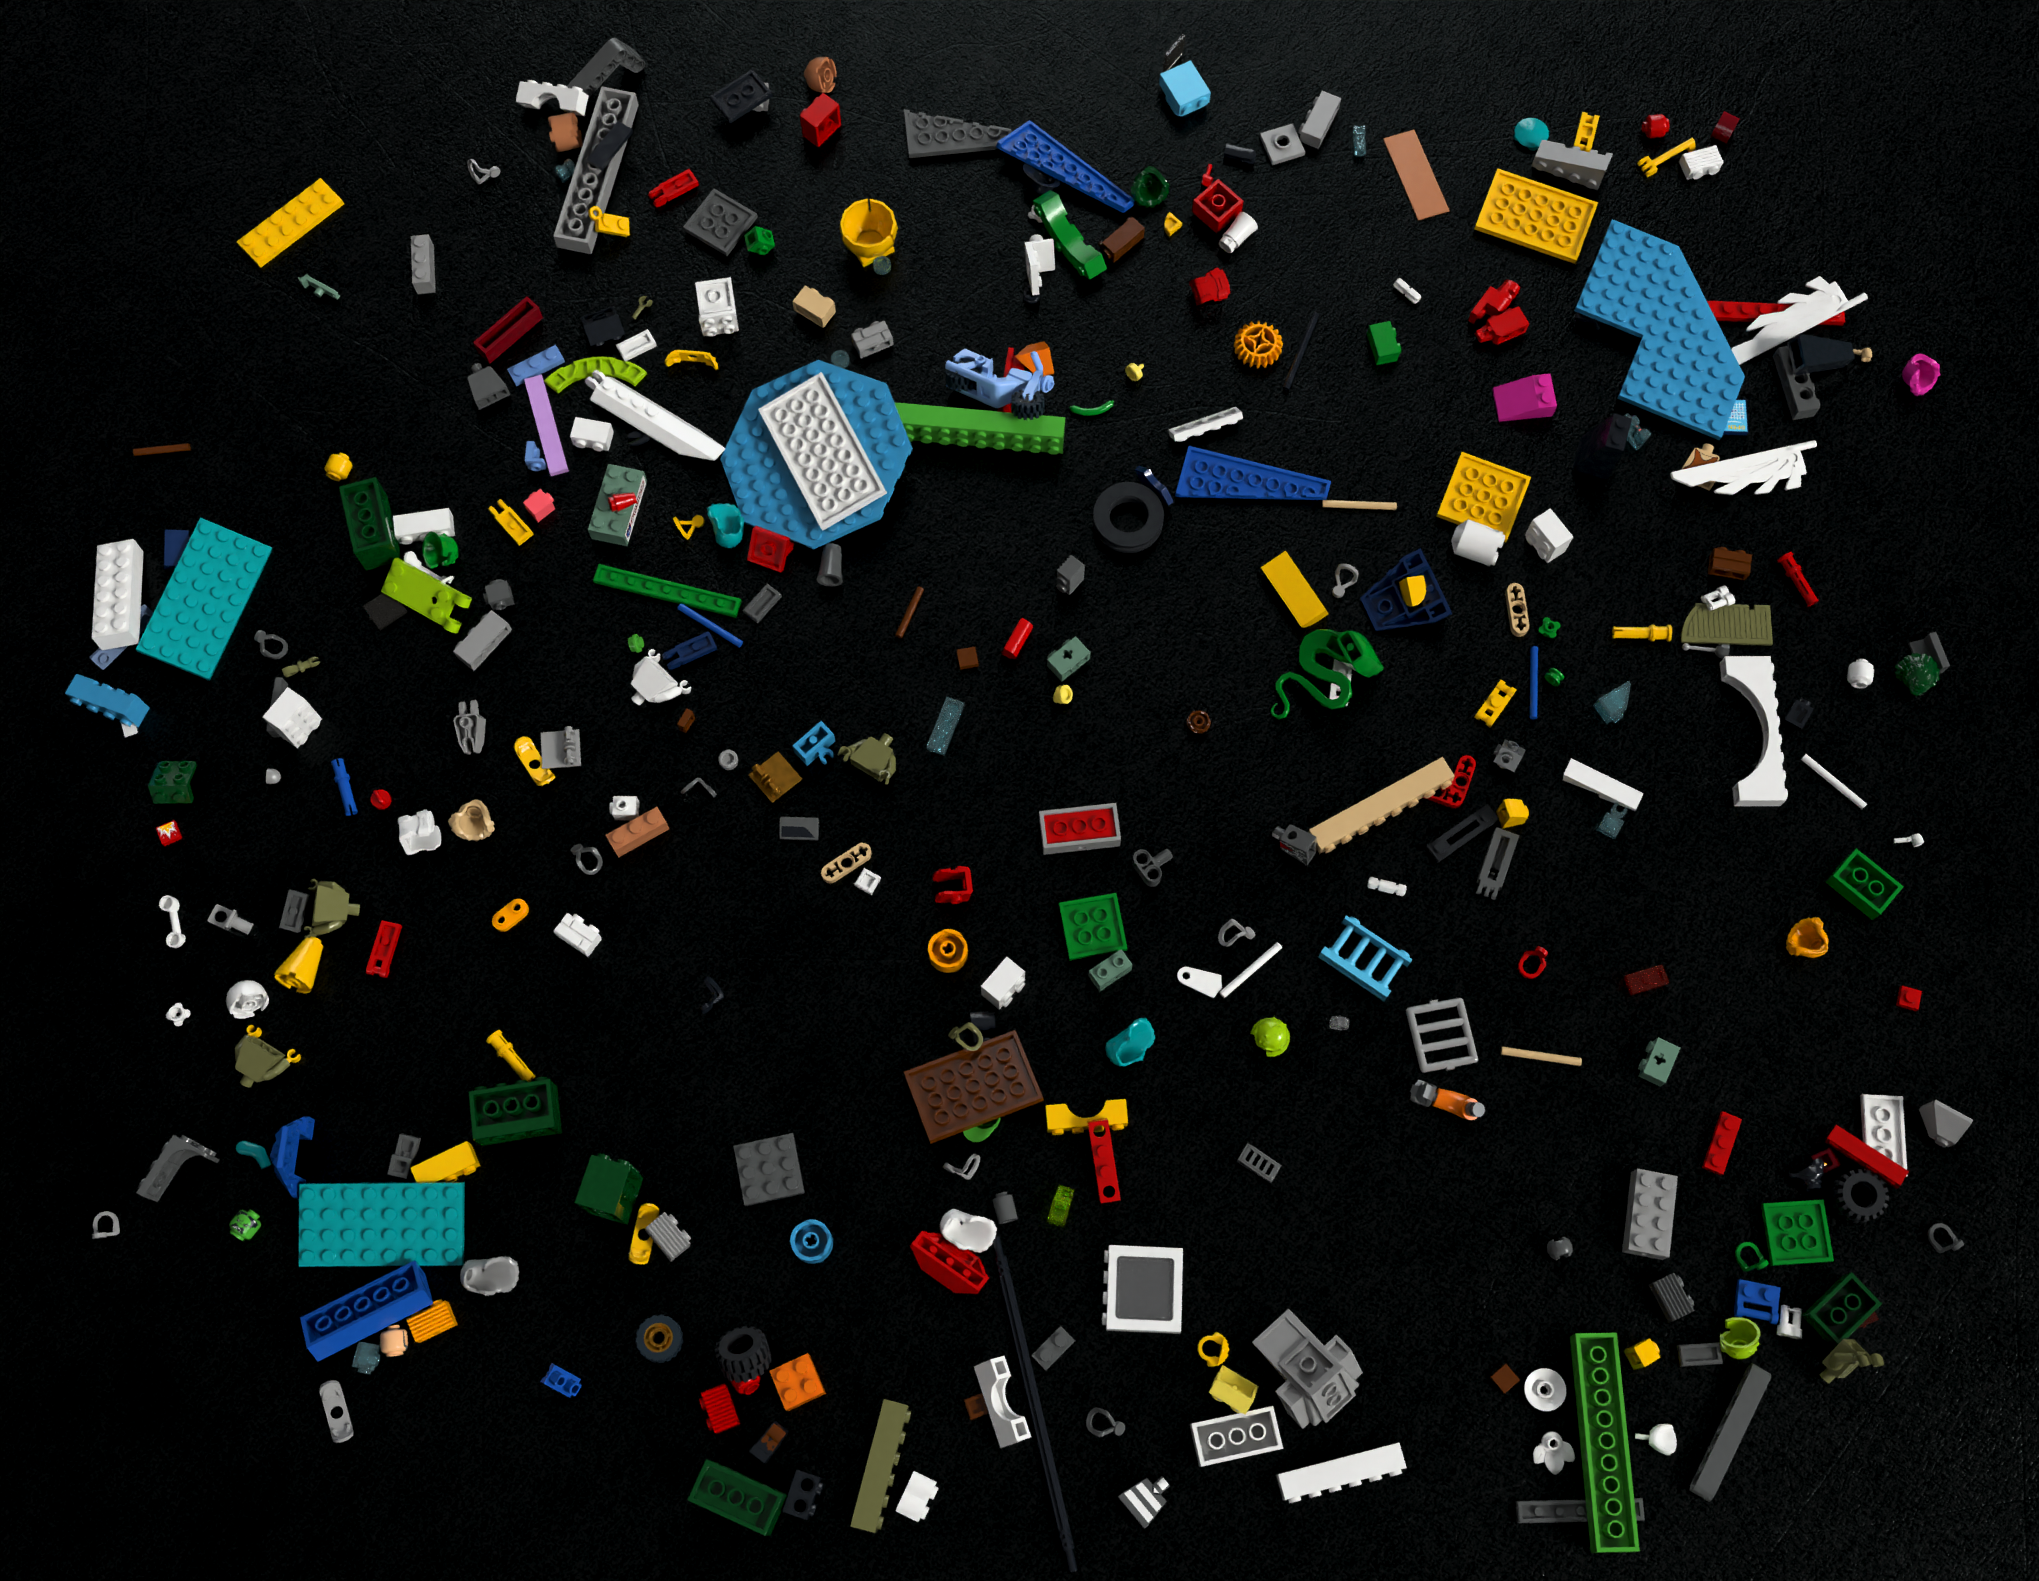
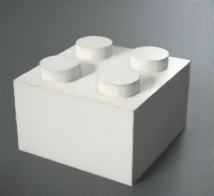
M1551 509L1533 519L1525 534L1527 542L1536 548L1540 558L1544 559L1547 563L1564 553L1573 538L1572 534Z
M1006 957L981 985V995L999 1010L1002 1006L1007 1007L1013 999L1011 996L1014 992H1020L1025 986V971Z

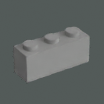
M1322 91L1319 97H1315L1312 104L1313 109L1308 111L1305 118L1307 121L1305 124L1302 123L1298 132L1301 134L1300 141L1302 143L1319 149L1339 109L1341 98Z
M429 234L411 236L412 284L417 294L435 293L434 245Z
M491 610L481 618L480 623L476 627H473L468 632V636L455 646L453 652L459 660L475 671L512 629L504 619Z

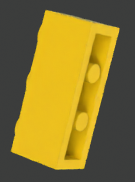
M466 1141L411 1167V1171L416 1182H454L462 1174L469 1175L475 1172L480 1163L472 1144Z

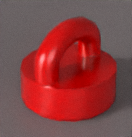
M374 790L371 796V803L377 809H386L391 804V796L385 790Z

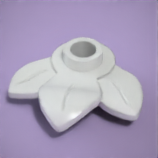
M1551 1431L1544 1434L1541 1444L1535 1447L1533 1460L1537 1464L1545 1462L1548 1470L1556 1475L1562 1470L1564 1461L1573 1462L1575 1460V1454L1569 1443L1564 1442L1558 1433ZM1551 1440L1556 1441L1554 1446H1550Z

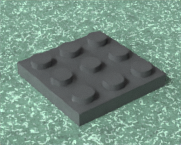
M713 189L683 226V229L688 234L728 256L758 216L757 213L718 190Z
M793 1133L734 1146L745 1206L805 1193Z

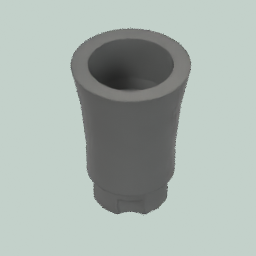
M828 543L823 546L817 582L821 585L838 586L842 584L841 546L834 543Z

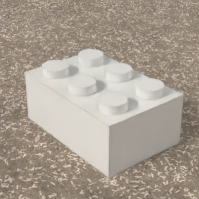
M288 687L263 716L282 738L296 748L306 742L308 735L319 726L322 720L303 697Z

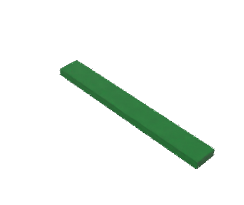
M598 564L593 582L596 584L677 604L682 603L686 606L734 618L737 617L742 602L740 598Z

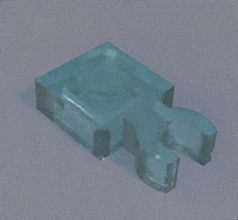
M1615 803L1611 808V814L1608 812L1605 814L1597 829L1612 839L1616 838L1624 823L1620 818L1627 813V808L1621 813L1616 810L1618 803Z

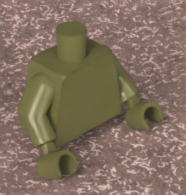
M883 733L879 741L869 737L848 747L842 746L837 754L838 756L840 754L845 755L844 761H847L849 756H851L850 762L853 766L880 782L885 779V784L889 783V779L896 771V758L893 749L888 747L893 738L886 733Z
M316 879L310 881L312 884H315V887L308 888L315 893L312 926L315 927H304L305 931H310L308 936H304L305 938L327 934L340 928L342 924H345L347 915L359 916L360 904L349 903V893H346L345 889L332 881L318 882Z
M1843 1339L1823 1360L1822 1363L1827 1368L1820 1376L1827 1383H1830L1835 1377L1845 1378L1858 1365L1860 1367L1871 1364L1873 1367L1883 1366V1357L1877 1353L1869 1355L1854 1339Z

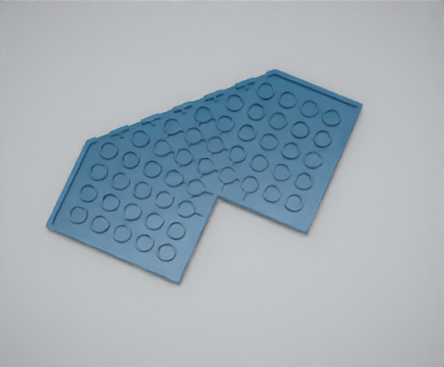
M1612 219L1574 311L1641 338L1617 399L1720 440L1745 376L1679 246Z

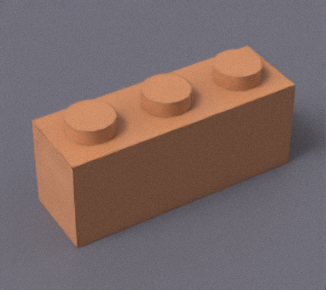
M655 807L606 834V837L617 856L620 857L669 830V827L658 807Z

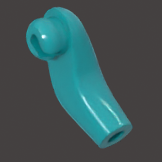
M241 1141L236 1145V1151L239 1154L255 1158L261 1169L271 1165L264 1147L248 1141Z

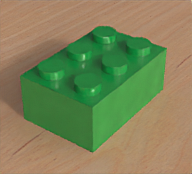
M1857 848L1844 859L1826 881L1829 886L1871 920L1881 915L1904 887Z

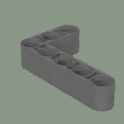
M612 38L605 43L567 87L571 89L572 86L582 88L583 92L589 95V99L619 65L634 73H638L645 67V62L633 48L617 38Z

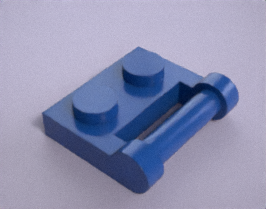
M1741 1279L1737 1280L1734 1316H1747L1766 1320L1771 1324H1777L1781 1287ZM1743 1302L1770 1307L1769 1313L1744 1308Z

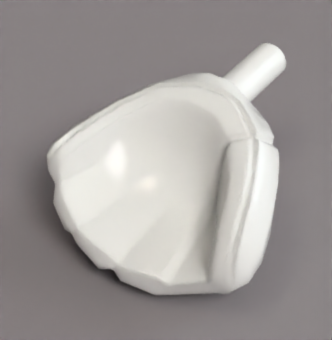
M1671 1424L1656 1425L1650 1430V1435L1635 1433V1439L1649 1440V1445L1662 1454L1671 1455L1676 1449L1677 1440Z

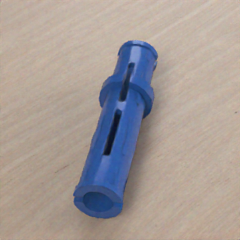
M335 759L331 761L335 773L334 780L335 783H338L345 815L351 816L350 808L353 815L358 813L351 791L350 776L346 772L344 759H338L339 766Z

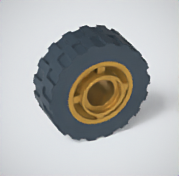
M654 1315L651 1318L645 1319V1322L641 1323L636 1333L638 1350L646 1359L655 1363H664V1361L668 1362L671 1358H675L683 1344V1332L680 1326L671 1317L664 1315ZM658 1334H664V1341L656 1344L655 1337Z

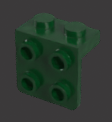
M159 762L148 785L153 803H192L194 797L190 781L197 767L196 762Z

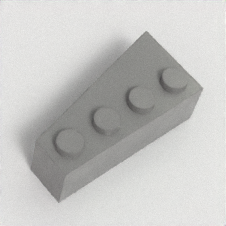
M1542 140L1532 167L1551 173L1554 176L1568 179L1573 183H1579L1587 188L1598 190L1613 154L1606 153V155L1598 154L1597 150L1591 149L1590 152L1581 151L1580 147L1577 146L1566 148L1564 144Z

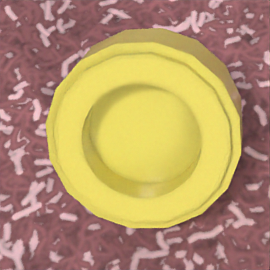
M1130 363L1125 368L1127 376L1132 381H1138L1142 378L1141 369L1144 367V364L1137 366L1135 363Z
M1059 685L1053 695V701L1055 703L1068 704L1073 696L1071 688L1068 685Z

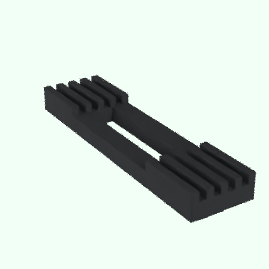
M1487 804L1427 845L1426 849L1429 850L1428 852L1431 853V856L1438 863L1482 831L1495 824L1499 818ZM1473 821L1477 822L1476 824L1479 826L1451 846L1448 844L1447 839Z

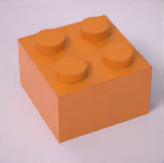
M808 1353L770 1370L786 1411H790L826 1394L811 1356Z

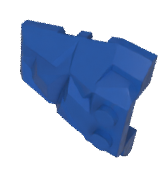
M308 1116L283 1126L275 1134L276 1142L270 1154L277 1178L289 1194L299 1200V1184L306 1183L305 1179L294 1174L299 1139L312 1140L315 1120Z

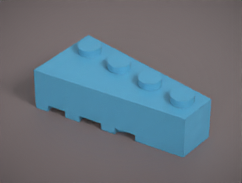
M79 674L75 675L65 692L71 698L70 702L81 706V704L86 705V708L94 713L100 711L111 720L117 718L125 726L131 727V725L139 728L149 707L137 695L132 693L129 695L124 690L118 688L115 690L104 683L99 686L100 683Z

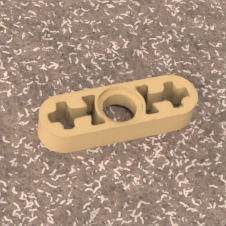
M1512 583L1505 592L1510 629L1515 636L1521 637L1529 629L1525 594L1520 584ZM1513 589H1515V592H1519L1516 596V601H1514V593H1511ZM1512 607H1521L1522 613H1514ZM1518 619H1521L1520 626L1524 627L1522 631L1517 627Z
M859 843L825 865L821 871L823 880L827 883H834L867 862L872 855L870 846L866 843ZM862 849L864 851L867 849L866 856L859 855V850ZM854 853V856H855V857H856L857 855H859V856L857 857V860H858L857 862H855V859H854V857H853L851 854ZM845 858L852 861V865L848 868H844L841 865L842 860ZM836 864H838L839 869L842 871L841 873H839V870H836ZM827 870H830L831 872L834 871V870H836V871L833 873V874H834V877H832V878H831L830 876H827V877H826V875H827Z

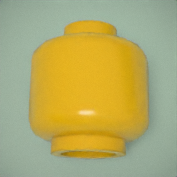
M339 453L332 454L329 457L324 469L329 478L340 481L347 478L353 465L346 454Z

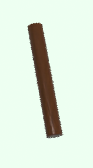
M189 443L137 448L133 449L134 456L190 451L191 447Z
M917 586L895 634L898 638H902L924 591L922 587Z

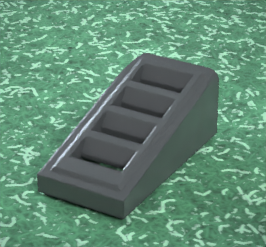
M1247 1143L1237 1160V1163L1272 1183L1282 1166L1249 1143ZM1249 1152H1251L1253 1155L1248 1162L1245 1159ZM1257 1156L1260 1159L1257 1162L1256 1166L1252 1165V1163ZM1263 1160H1264V1161H1266L1267 1163H1266L1265 1167L1263 1168V1170L1261 1171V1170L1259 1169V1167H1260V1165L1262 1164V1162H1263ZM1272 1165L1274 1167L1268 1176L1265 1173L1269 1166Z

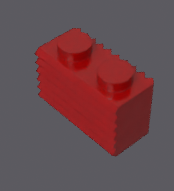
M725 1383L701 1393L702 1398L699 1401L703 1411L707 1410L709 1418L706 1419L710 1431L714 1430V1433L717 1434L740 1425Z

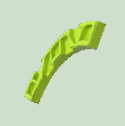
M590 357L574 361L564 368L557 369L544 382L559 394L568 385L587 377H593L592 372L594 370L602 372L605 376L622 379L633 386H636L647 375V372L631 362L617 360L613 357Z

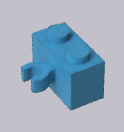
M820 721L793 745L794 753L807 766L818 756L820 761L826 764L827 762L823 758L824 755L829 754L832 758L834 757L833 751L828 749L835 742L834 734Z

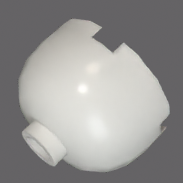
M249 980L236 983L230 988L226 997V1004L230 1014L239 1019L253 1017L255 1010L261 1008V1011H263L269 1003V997L262 985Z

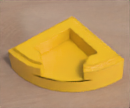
M1171 212L1167 214L1164 222L1165 232L1170 237L1182 226V222Z

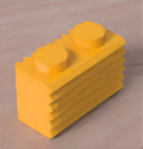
M442 1299L434 1301L430 1308L424 1311L422 1309L406 1319L415 1342L421 1343L458 1325L449 1302H442Z

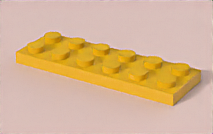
M320 178L239 239L237 243L261 268L344 205V202Z

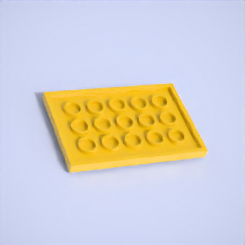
M1497 168L1474 229L1576 264L1598 202Z

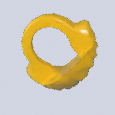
M1215 1332L1213 1336L1203 1337L1198 1343L1197 1350L1200 1357L1207 1361L1208 1367H1215L1227 1359L1229 1344L1223 1335ZM1207 1340H1212L1220 1344L1219 1357L1206 1356L1202 1351L1203 1343Z

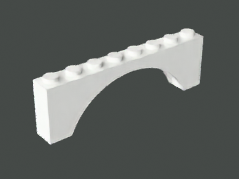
M1725 656L1720 662L1721 681L1733 686L1748 699L1759 717L1763 732V749L1756 768L1748 777L1739 781L1732 788L1734 806H1781L1787 800L1788 791L1784 785L1786 773L1782 767L1784 754L1780 749L1782 736L1778 730L1780 718L1776 712L1778 700L1774 694L1776 690V682L1773 680L1772 675L1774 664L1771 663L1770 656Z

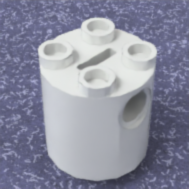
M1467 519L1456 527L1451 542L1454 554L1490 567V565H1495L1498 552L1496 551L1498 547L1502 548L1505 535H1503L1502 531Z

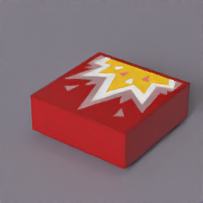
M175 820L156 827L163 846L183 839Z

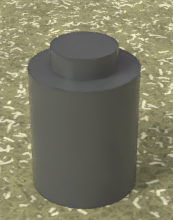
M1007 1192L996 1194L993 1204L998 1224L1017 1220L1018 1216L1012 1195H1008Z

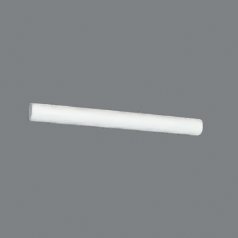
M1807 754L1803 756L1801 760L1860 809L1867 805V803Z
M1278 942L1275 943L1219 992L1223 998L1228 996L1282 949V946Z

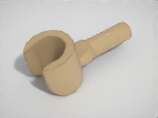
M1870 348L1862 350L1853 349L1854 354L1861 355L1863 362L1871 360L1872 351Z

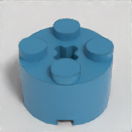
M806 1220L798 1224L791 1233L790 1243L792 1250L803 1262L810 1264L820 1263L832 1251V1234L825 1224L818 1220ZM814 1237L816 1244L809 1246L807 1240H812Z

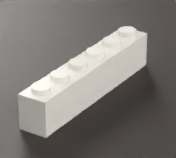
M1395 1443L1277 1474L1276 1477L1282 1499H1288L1289 1503L1300 1501V1496L1308 1494L1309 1498L1322 1495L1321 1490L1329 1489L1331 1493L1342 1490L1341 1485L1349 1483L1350 1487L1361 1485V1480L1369 1478V1481L1372 1482L1382 1479V1474L1389 1473L1390 1477L1402 1474L1401 1469L1407 1467L1400 1443Z

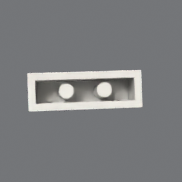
M449 508L393 516L394 533L399 544H411L415 541L423 542L426 534L429 532L455 536L453 515Z

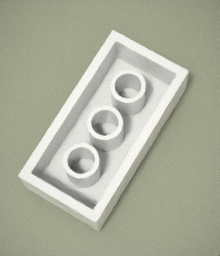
M1273 1406L1248 1411L1246 1415L1238 1413L1190 1424L1199 1467L1283 1449Z

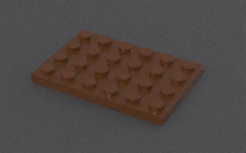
M1015 1030L984 1041L978 1050L967 1051L963 1049L904 1072L930 1144L1044 1101Z

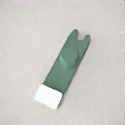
M308 274L301 278L298 277L304 288L309 285L316 288L314 294L317 297L321 298L325 293L337 300L339 299L340 295H338L337 291L313 279Z

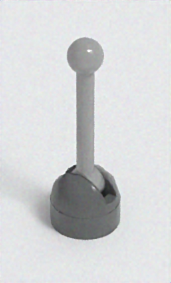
M1684 643L1682 649L1685 651L1692 649L1715 652L1718 658L1723 659L1725 656H1729L1730 645L1719 644L1716 648H1707Z

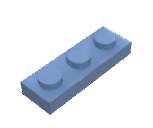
M554 345L507 370L515 385L518 386L525 382L524 379L538 376L565 361L557 346Z

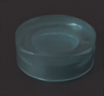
M886 256L875 258L873 261L874 271L880 275L887 274L891 270L889 258Z
M843 350L835 351L831 356L832 365L843 369L846 368L850 362L847 352Z

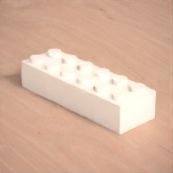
M134 539L97 546L92 639L101 650L139 643L143 550Z

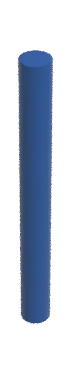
M681 603L678 606V610L735 646L739 648L742 646V640Z
M1532 646L1530 647V719H1537L1538 647Z

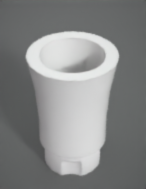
M1239 212L1234 222L1219 241L1220 247L1227 253H1232L1249 235L1258 229L1257 223L1248 214Z

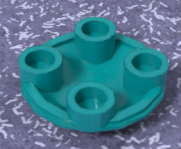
M1536 118L1522 119L1517 123L1514 130V139L1531 151L1537 150L1541 141H1547L1549 138L1547 126Z

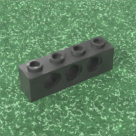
M1788 346L1778 347L1773 355V359L1792 419L1814 417L1820 408V401L1816 398L1815 386L1811 382L1810 373L1794 375Z

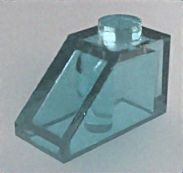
M1629 681L1599 698L1594 704L1595 709L1606 724L1611 721L1615 723L1624 717L1623 713L1627 709L1631 686Z

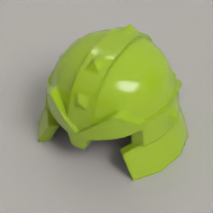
M1275 1017L1260 1019L1253 1026L1250 1033L1254 1035L1256 1045L1266 1050L1267 1057H1275L1282 1054L1290 1042L1287 1024H1284Z
M1742 1317L1726 1319L1725 1328L1730 1329V1331L1720 1334L1721 1351L1726 1352L1735 1359H1745L1753 1355L1759 1345V1327L1751 1320Z

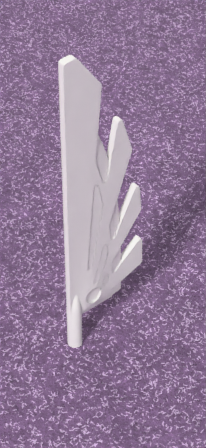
M1819 276L1805 285L1817 291L1810 295L1789 293L1777 302L1778 304H1795L1782 312L1760 315L1746 331L1760 327L1764 328L1752 340L1737 345L1731 350L1740 365L1867 300L1866 293L1848 301L1835 281L1829 284Z
M1813 440L1674 471L1670 475L1672 480L1689 487L1709 481L1729 483L1714 491V493L1733 495L1750 483L1758 482L1765 483L1754 494H1766L1773 489L1780 479L1788 478L1785 490L1801 487V475L1807 473L1801 450L1815 448L1817 443Z

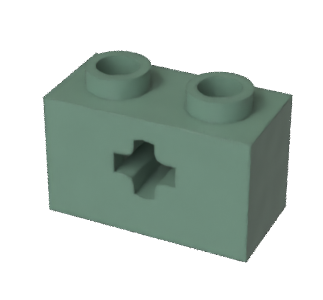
M1075 636L1072 640H1066L1058 651L1054 650L1048 655L1047 667L1062 682L1090 659L1091 652Z
M1121 949L1089 970L1088 976L1100 992L1130 972L1133 965Z
M1659 1037L1653 1042L1650 1041L1646 1048V1052H1648L1646 1059L1643 1058L1639 1064L1638 1069L1640 1073L1638 1076L1660 1087L1664 1085L1680 1047ZM1655 1058H1659V1065L1656 1064L1657 1060Z

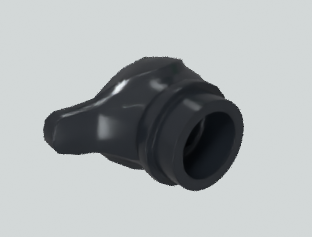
M1815 1159L1801 1172L1789 1174V1178L1802 1181L1805 1192L1821 1190L1822 1181L1820 1179L1823 1177V1168L1827 1163L1821 1159Z

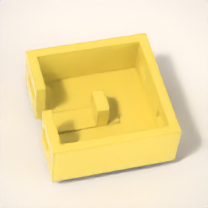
M1222 1365L1209 1393L1212 1394L1215 1400L1230 1405L1231 1409L1235 1412L1246 1415L1254 1401L1259 1386Z

